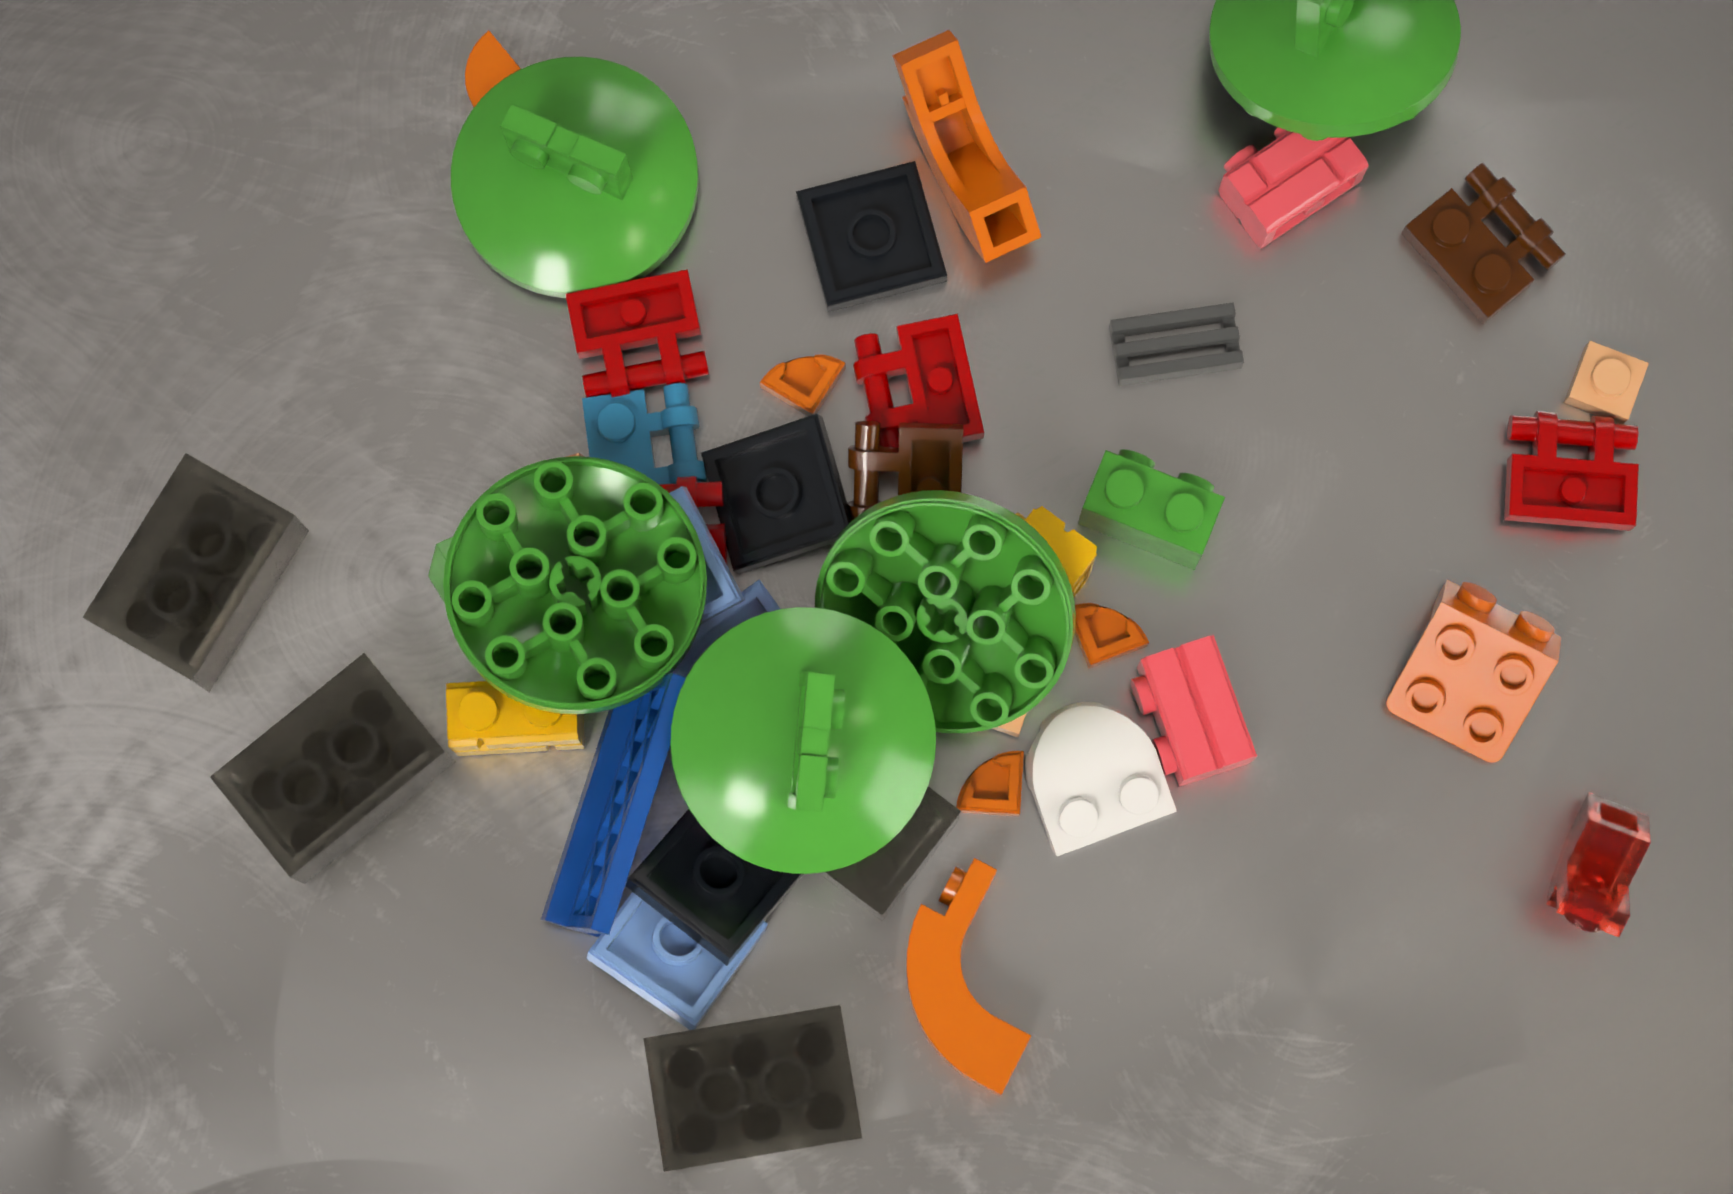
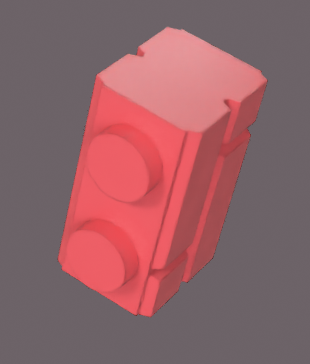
M1278 127L1274 131V135L1277 138L1275 141L1260 151L1253 144L1237 152L1225 163L1224 169L1227 173L1223 175L1218 190L1220 197L1234 216L1240 219L1243 228L1255 244L1262 249L1362 181L1369 165L1367 159L1351 138L1328 137L1324 140L1313 141L1304 138L1301 134Z
M1214 635L1146 656L1140 660L1137 666L1139 677L1131 679V686L1141 714L1146 715L1153 712L1161 736L1152 739V743L1158 754L1165 776L1174 773L1178 786H1185L1213 775L1245 766L1257 757Z

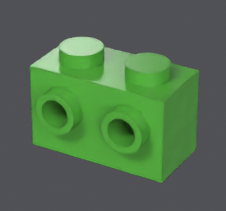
M1121 449L1117 455L1106 450L1082 507L1078 524L1195 570L1202 557L1225 497L1214 493V485L1199 476L1179 473L1176 478L1155 470V462L1138 452Z

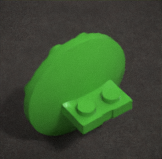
M1216 0L1210 19V56L1220 82L1248 114L1258 117L1273 126L1301 134L1308 140L1319 141L1328 137H1355L1386 130L1404 121L1411 120L1438 97L1450 80L1457 63L1461 39V24L1454 0Z
M562 57L545 60L520 69L500 81L480 99L467 117L457 138L451 164V191L455 210L467 238L477 253L497 273L516 285L539 294L566 298L565 294L641 279L656 269L672 253L686 232L694 213L699 186L698 163L693 139L683 116L672 100L655 83L642 74L618 63L591 57Z
M581 456L558 457L524 466L508 474L486 490L469 508L455 531L448 549L443 580L444 602L448 620L461 651L472 667L495 689L515 701L542 711L559 714L596 713L614 709L644 696L657 687L665 676L671 674L682 662L698 634L704 615L707 594L706 563L700 540L689 517L679 503L654 480L626 465L606 459Z
M927 490L906 493L884 500L862 512L849 523L832 545L820 570L815 592V608L834 610L864 621L882 632L899 647L915 667L924 683L934 714L935 730L941 733L984 731L1009 723L1027 713L1057 683L1065 668L1075 634L1076 611L1071 584L1062 563L1048 542L1031 525L1010 510L981 497L955 491Z
M813 607L779 609L752 617L732 627L718 637L694 663L679 691L673 711L670 739L671 763L675 780L688 809L700 826L725 849L745 861L773 871L792 874L828 872L852 865L874 854L889 843L912 818L924 797L933 771L936 753L934 714L926 688L917 670L899 647L882 632L864 621L834 610Z

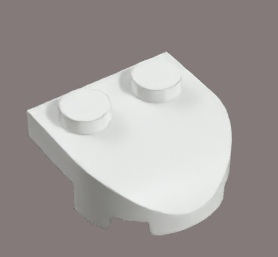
M1079 702L1058 709L1040 724V731L1031 745L1029 754H1025L1024 773L1027 786L1032 791L1051 848L1056 856L1177 812L1156 749L1147 734L1129 716L1116 709L1104 706L1099 702Z

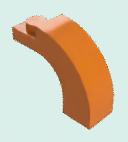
M947 30L892 55L906 94L902 99L930 169L956 220L985 263L1041 238L1042 236L1027 188L1006 162L983 117L958 39L950 30Z
M974 858L967 872L958 867H955L938 900L949 906L945 916L923 904L920 905L908 942L906 957L907 986L912 1009L918 1024L935 1051L959 1074L982 1088L1001 1096L1031 1035L995 1017L981 1007L971 995L963 978L961 969L962 942L997 873V869Z

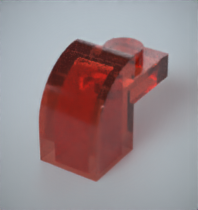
M1588 792L1565 839L1551 878L1546 905L1556 908L1557 913L1564 915L1572 925L1579 929L1593 933L1601 930L1620 937L1630 917L1629 886L1651 844L1649 816Z

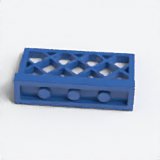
M675 673L668 674L657 687L644 696L608 711L541 920L599 938L601 934L610 935L670 748L673 711L679 691L686 677Z

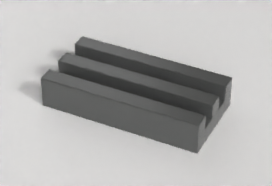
M1234 302L1111 320L1109 330L1119 386L1241 369L1244 358L1243 352L1239 347L1240 335L1238 326L1235 324L1234 317L1236 312ZM1221 323L1222 327L1221 329L1125 342V336ZM1225 344V353L1129 366L1128 357Z

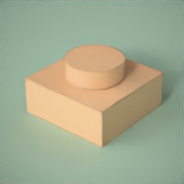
M1589 341L1583 349L1564 403L1596 416L1613 417L1615 423L1624 424L1630 417L1649 363Z

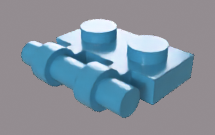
M675 383L663 387L666 409L655 413H648L644 390L630 391V394L613 398L611 394L582 398L589 457L606 459L626 465L643 473L658 484H675L677 477L697 476L698 482H707L704 462L698 460L694 430L699 428L698 411L695 406H690L687 384ZM669 435L673 464L656 468L652 437Z

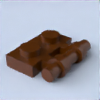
M1481 163L1464 179L1480 196L1477 200L1468 206L1451 188L1408 223L1401 234L1484 325L1533 283L1534 278L1520 264L1521 261L1532 254L1548 271L1566 253L1550 237L1554 231L1543 218L1536 221L1513 196L1517 191L1505 177L1498 179L1484 163ZM1493 213L1517 237L1507 247L1483 223Z
M855 422V445L848 447V467L854 469V500L847 503L851 521L862 512L881 502L879 501V471L898 472V496L927 490L962 492L963 424L900 423L899 447H884L880 445V422Z

